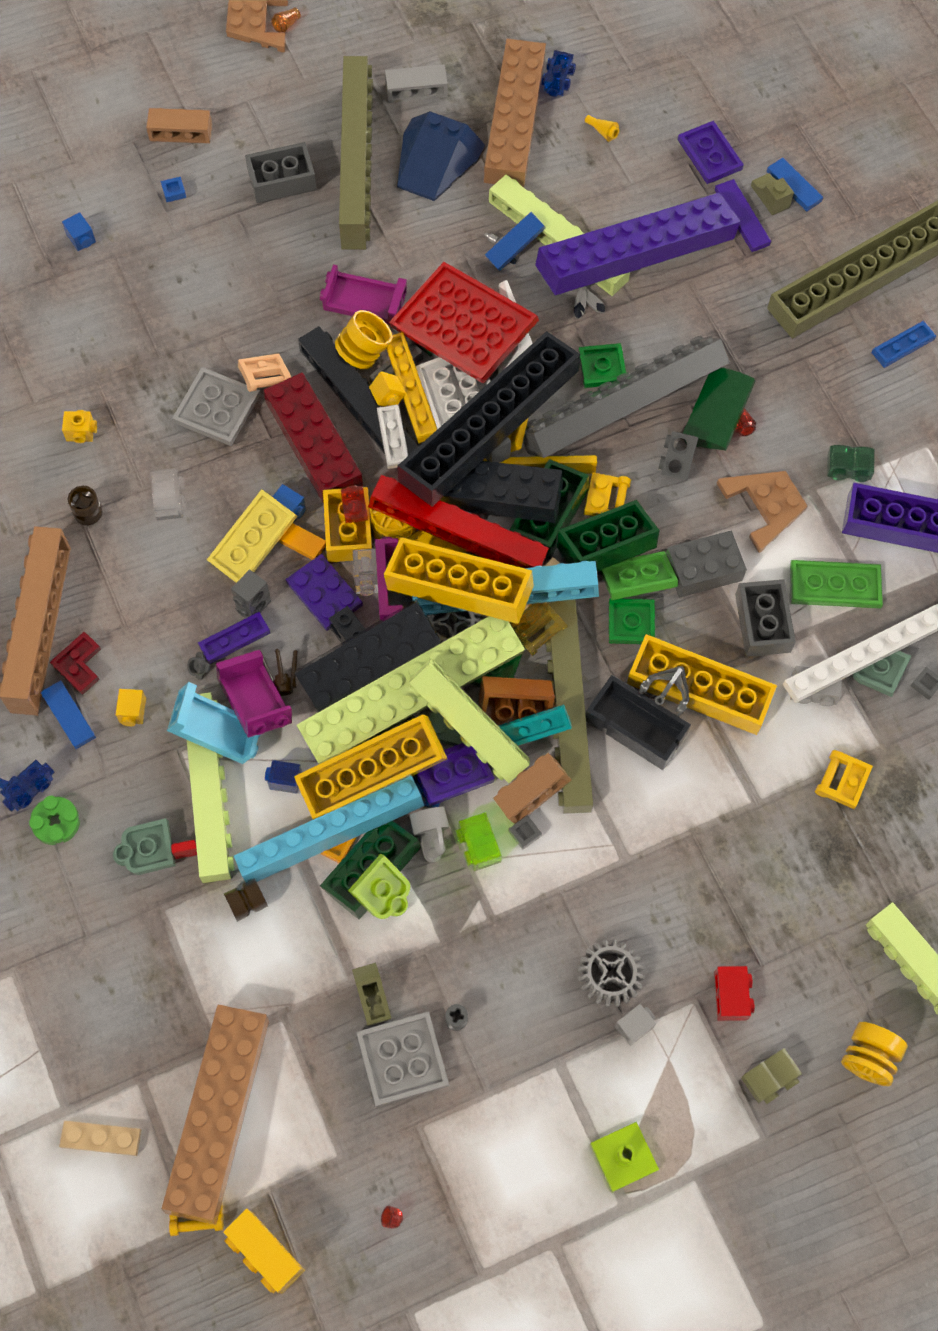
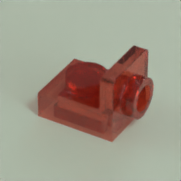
M353 485L341 489L345 523L367 521L368 516L363 486Z

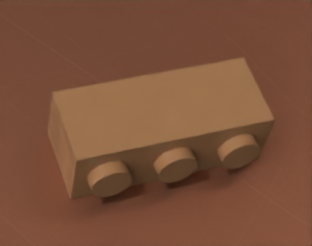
M149 108L146 128L150 141L210 143L212 120L210 110Z
M547 753L537 758L534 765L528 770L520 772L511 784L502 787L493 799L506 817L516 824L562 789L571 779L557 760Z

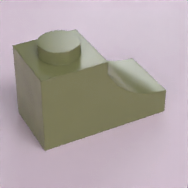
M768 173L752 180L751 187L771 215L790 208L794 192L784 178L776 180Z
M376 962L352 969L367 1025L370 1026L392 1019Z

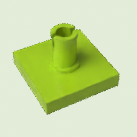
M637 1121L590 1143L612 1192L659 1170Z

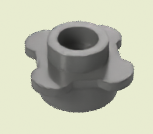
M197 652L196 657L188 660L187 668L191 675L196 676L197 679H203L204 674L210 671V664L204 658L202 652Z

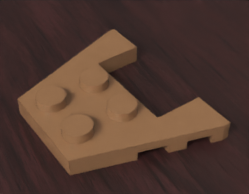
M229 0L226 26L227 37L248 43L254 41L261 43L262 47L269 48L271 46L277 48L279 52H285V33L266 32L267 6H288V0Z
M786 471L720 478L717 481V485L726 499L747 491L767 523V526L751 532L749 536L759 553L771 541H774L786 527L788 528L808 507Z

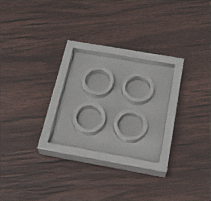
M202 367L172 420L177 425L232 446L261 393L259 389L249 392L246 384Z
M429 1011L356 1032L376 1107L449 1086Z

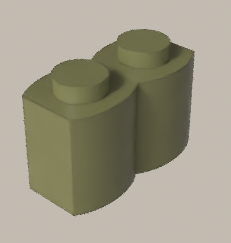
M783 1048L744 1074L741 1079L758 1104L763 1100L768 1104L779 1097L777 1091L785 1087L788 1091L799 1083L797 1078L802 1073L786 1049Z

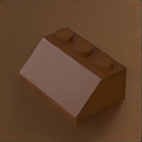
M482 676L478 706L497 725L553 708L555 696L551 680Z

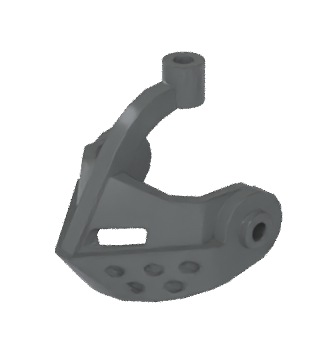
M683 666L650 675L642 682L641 689L639 690L641 694L643 692L646 693L655 680H669L661 695L655 698L657 705L664 704L665 696L672 685L675 684L682 694V700L675 711L677 712L676 716L680 717L681 714H684L687 709L686 705L689 702V689Z

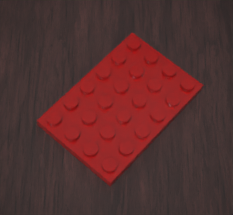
M443 262L391 319L389 324L391 328L400 333L403 332L409 339L484 384L536 325L539 318L533 312Z

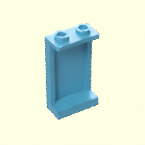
M190 682L178 691L167 729L168 732L241 764L255 757L258 751L257 740L261 735L248 738L234 710L195 693L197 685Z

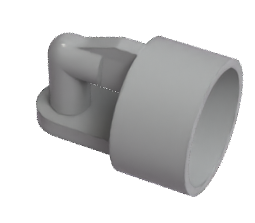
M445 807L429 808L410 815L414 836H419L424 858L430 863L438 861L445 852L442 831L449 828Z

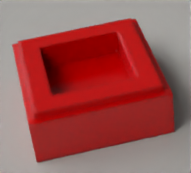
M195 840L171 845L172 854L175 859L197 855Z

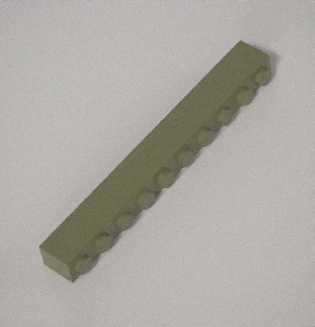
M573 599L542 603L543 611L547 610V618H544V631H549V639L545 640L546 653L550 652L551 660H547L548 674H552L551 682L555 696L553 708L565 705L572 724V729L553 734V739H557L558 747H554V758L559 761L560 766L571 779L561 789V792L557 793L558 806L563 807V814L592 812L593 797L576 601Z

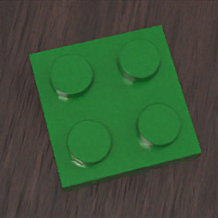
M621 343L579 347L578 353L581 354L580 366L584 388L599 387L606 382L612 383L618 380L617 377L626 373Z
M609 598V644L641 645L646 634L655 637V600L622 598L611 600Z

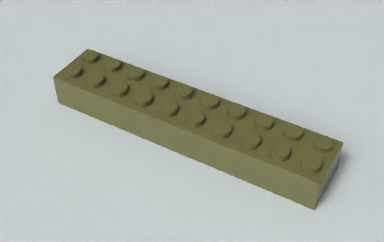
M343 56L339 207L341 250H366V241H370L372 144L368 143H371L372 111L369 110H372L373 95L369 94H372L373 79H369L372 78V65H368V56Z
M938 200L772 293L767 309L793 339L938 256Z

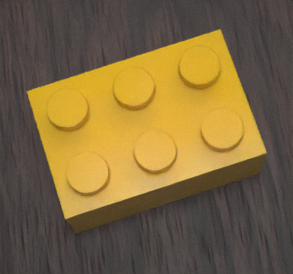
M368 487L323 490L328 562L372 560Z
M247 1208L223 1231L227 1236L224 1240L225 1243L237 1254L241 1252L245 1256L242 1260L243 1263L255 1274L259 1271L263 1276L260 1280L261 1283L273 1294L276 1291L283 1294L305 1271L254 1213Z

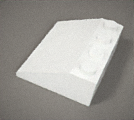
M440 357L416 366L437 429L491 382L490 378H488L483 384Z

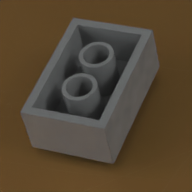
M305 142L245 155L256 203L317 190L315 173Z
M732 530L670 546L666 551V555L678 579V587L675 588L679 598L743 581L747 571Z
M785 580L739 583L735 597L745 656L791 653L796 640Z

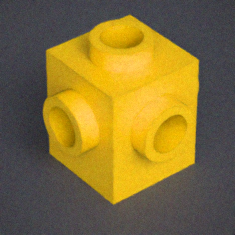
M85 410L64 411L62 432L66 441H74L76 443L93 442V433H97V421L93 420L91 412Z

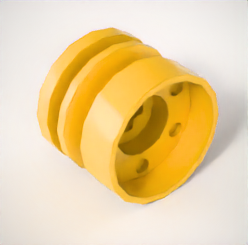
M359 310L354 313L347 326L337 336L335 347L339 355L347 363L359 369H368L373 366L380 353L390 344L392 333L388 325L380 317L369 311Z
M371 508L369 510L372 534L375 539L392 537L397 538L399 542L401 537L407 539L417 532L415 527Z
M859 1022L851 1037L857 1046L849 1045L846 1052L848 1055L843 1056L841 1063L847 1070L863 1080L881 1086H891L894 1080L892 1075H895L898 1071L892 1062L899 1063L902 1061L908 1045L901 1037L883 1027L868 1022Z

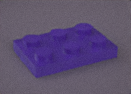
M714 120L678 135V142L706 184L743 170L744 164Z
M322 554L286 578V583L326 631L330 630L329 618L346 606L352 612L363 606L361 599Z
M464 743L445 749L444 752L447 760L415 775L430 806L486 786L495 780L488 764L483 763L476 755L477 751L472 746L468 747Z

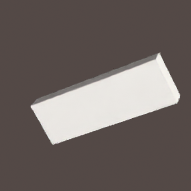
M399 405L377 408L387 468H398L397 465L408 456Z

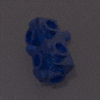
M555 50L553 57L548 59L546 67L548 72L543 74L541 85H544V92H547L549 96H563L564 91H569L571 85L569 76H574L576 64L573 63L574 54Z
M35 759L17 777L13 776L9 781L0 778V788L2 789L0 793L5 798L2 803L11 812L14 809L18 812L21 808H26L39 792L45 791L50 786L53 780L52 775L55 773L54 770L46 762L42 765Z

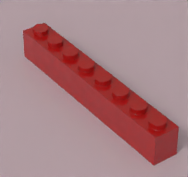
M380 476L369 501V508L485 559L524 569L533 568L535 566H542L549 549L538 541H532L523 537L518 532L509 531L497 523L484 520L477 514L461 510L456 505L439 500L432 507L392 477Z

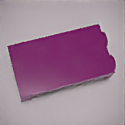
M333 264L331 271H328L326 274V287L321 289L320 301L323 303V310L353 316L359 310L369 311L380 317L386 324H389L391 319L403 307L407 294V279L398 278L397 284L339 272L338 265Z
M392 537L375 539L380 620L402 608V605L389 606L388 589L384 578L386 564L390 562L398 544V539Z
M260 650L216 663L217 680L248 738L292 724V709L289 705L286 706L267 673Z

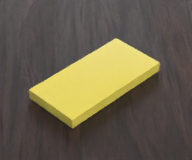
M261 489L210 554L207 561L237 583L249 569L255 572L297 518V515Z

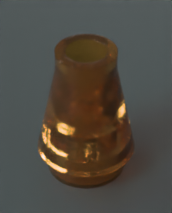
M294 7L290 10L275 13L271 19L273 28L277 32H286L301 18L300 11Z

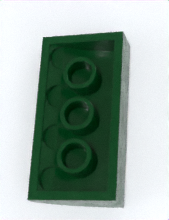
M722 367L709 373L683 434L698 437L696 447L726 451L756 382L755 378Z
M393 821L370 830L364 834L321 883L320 887L347 911L360 919L367 909L348 890L380 854L385 855L401 872L421 849L419 840Z

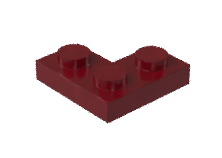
M83 632L52 659L50 664L83 695L100 680L86 663L101 648L88 634Z

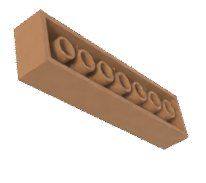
M506 39L484 167V183L496 184L503 176L507 175L511 179H515L523 188L525 186L545 62L546 43Z
M34 526L33 535L30 534L28 539L29 554L24 558L25 574L20 578L21 593L15 602L16 618H13L11 621L12 637L7 641V661H4L2 665L4 676L2 683L0 682V699L10 713L38 716L42 699L40 692L44 688L71 548L62 529Z
M217 1005L161 1208L165 1214L214 1225L217 1224L269 1024L266 1014Z

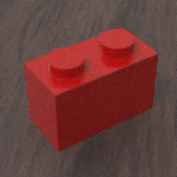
M747 966L717 967L714 971L717 1020L747 1021L755 1010L754 999L750 998L749 988H752L753 985L752 974L748 973Z

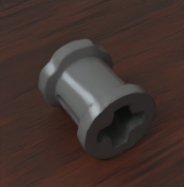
M451 1005L446 1011L445 1021L449 1029L459 1031L467 1025L468 1013L462 1005ZM456 1013H460L461 1019H459L457 1023H454L453 1017L451 1016H455Z

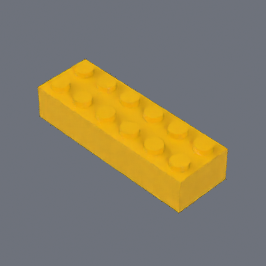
M402 537L384 573L388 590L519 624L534 587L532 570Z
M645 635L629 673L628 685L641 689L642 682L650 675L683 666L689 689L687 708L752 734H758L777 685L655 637ZM655 680L647 692L656 696L661 695L669 680ZM673 684L665 699L680 704L682 694L678 687Z
M420 715L294 776L314 820L447 760V756L427 715Z

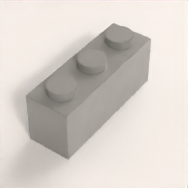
M445 64L385 70L388 103L448 97Z

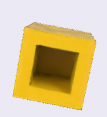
M381 371L369 386L377 404L384 407L398 405L406 395L397 376Z
M119 689L115 715L122 725L132 727L136 724H143L146 696L143 690Z

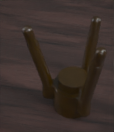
M277 648L275 649L278 674L275 675V680L264 656L263 665L280 696H286L293 693V688H297L295 672L297 669L298 651H293L291 677H289V674L283 672L280 650Z

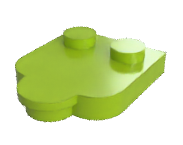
M380 854L348 891L371 915L379 919H386L390 916H400L406 912L408 908L406 897L410 893V883L385 855Z

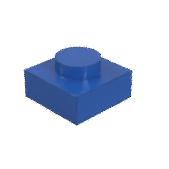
M181 176L161 181L166 202L187 198Z

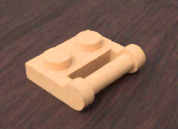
M279 353L238 360V368L246 381L249 392L256 391L257 388L273 386L291 377ZM280 375V376H276V377H270V378H264V379L255 380V378H261V377H268V376Z

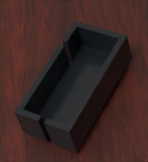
M613 675L607 680L585 714L586 722L600 731L604 728L607 729L606 735L661 770H664L691 727L690 723L676 716L663 706L657 705L655 701L639 693V691Z

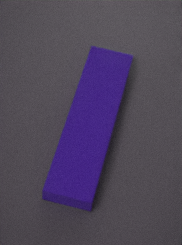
M732 179L715 185V192L722 195L740 220L738 230L751 252L770 246V238L735 180Z

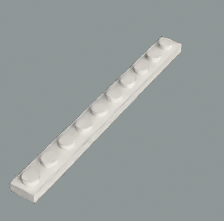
M938 604L786 679L782 685L794 702L797 703L937 632Z

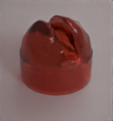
M386 1206L381 1215L382 1226L390 1229L398 1228L403 1222V1213L396 1207Z

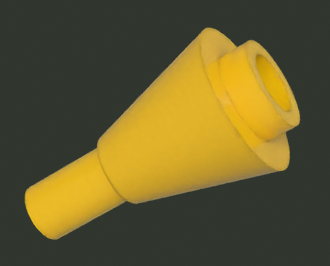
M590 115L586 116L585 123L593 126L608 142L617 138L619 134V124L617 122L596 119Z

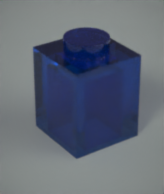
M272 760L271 767H267L265 772V781H267L269 789L298 794L299 787L294 776L302 773L301 765Z

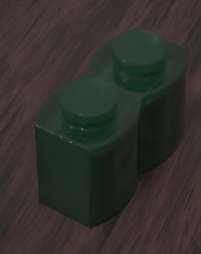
M845 445L830 446L827 476L838 481L845 480L846 478L854 479L857 482L871 480L874 474L875 449Z

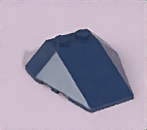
M431 111L411 119L403 134L397 188L435 201L452 186L454 180L458 177L461 178L471 165L474 166L478 162L485 149V144L467 124Z

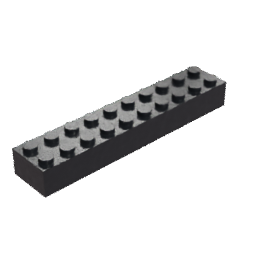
M546 331L397 465L398 482L433 507L579 371L581 354Z

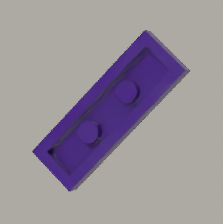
M257 612L198 642V645L208 663L211 664L271 633L260 612Z

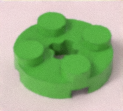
M48 796L33 809L29 825L34 835L41 842L48 845H56L55 843H65L74 837L79 829L80 820L78 811L71 801L63 797ZM58 815V819L61 822L50 826V818Z

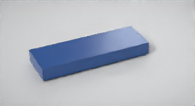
M783 157L767 167L766 172L770 173L776 180L785 179L794 192L793 199L806 212L822 202L823 196Z
M530 212L494 245L485 256L500 271L546 227Z
M923 320L873 348L871 353L883 368H886L935 340L936 335Z
M61 680L40 692L75 749L96 738Z

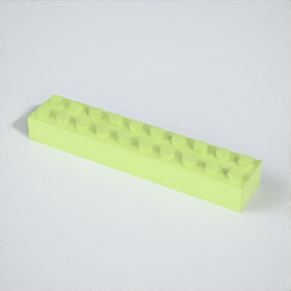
M489 616L297 724V728L319 765L375 738L405 721L410 716L426 709L428 701L422 695L418 697L411 690L409 681L431 658L460 688H463L521 655L525 649L509 621Z

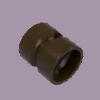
M84 485L77 486L71 490L67 500L76 521L87 526L98 522L102 517L103 511L96 492L91 487Z
M255 878L242 884L241 890L234 888L223 893L237 922L249 916L250 910L258 912L268 907Z

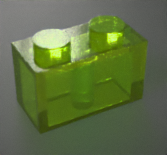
M486 812L460 820L458 822L459 829L455 831L459 843H464L466 851L463 854L467 865H472L473 870L477 871L501 863L502 855Z

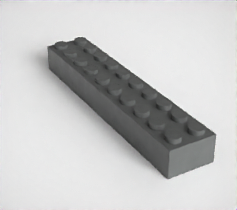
M702 336L694 337L686 346L679 345L674 347L672 353L659 355L654 358V362L641 364L635 368L636 371L630 374L629 372L623 373L617 377L618 380L612 383L606 382L601 384L599 390L593 393L592 391L580 395L581 399L575 402L573 400L561 405V409L548 411L543 414V418L537 421L536 419L528 421L523 439L527 453L545 458L725 366L730 362L722 340L712 338V336L705 338Z

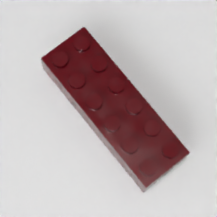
M303 372L264 389L268 408L323 505V490L363 487L362 473Z

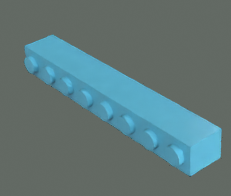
M581 561L572 564L560 563L553 566L525 568L532 570L534 583L527 604L599 597L596 561ZM412 596L413 600L417 599L426 615L467 611Z
M409 776L236 854L234 858L245 882L254 878L258 882L423 807L424 803L412 776Z

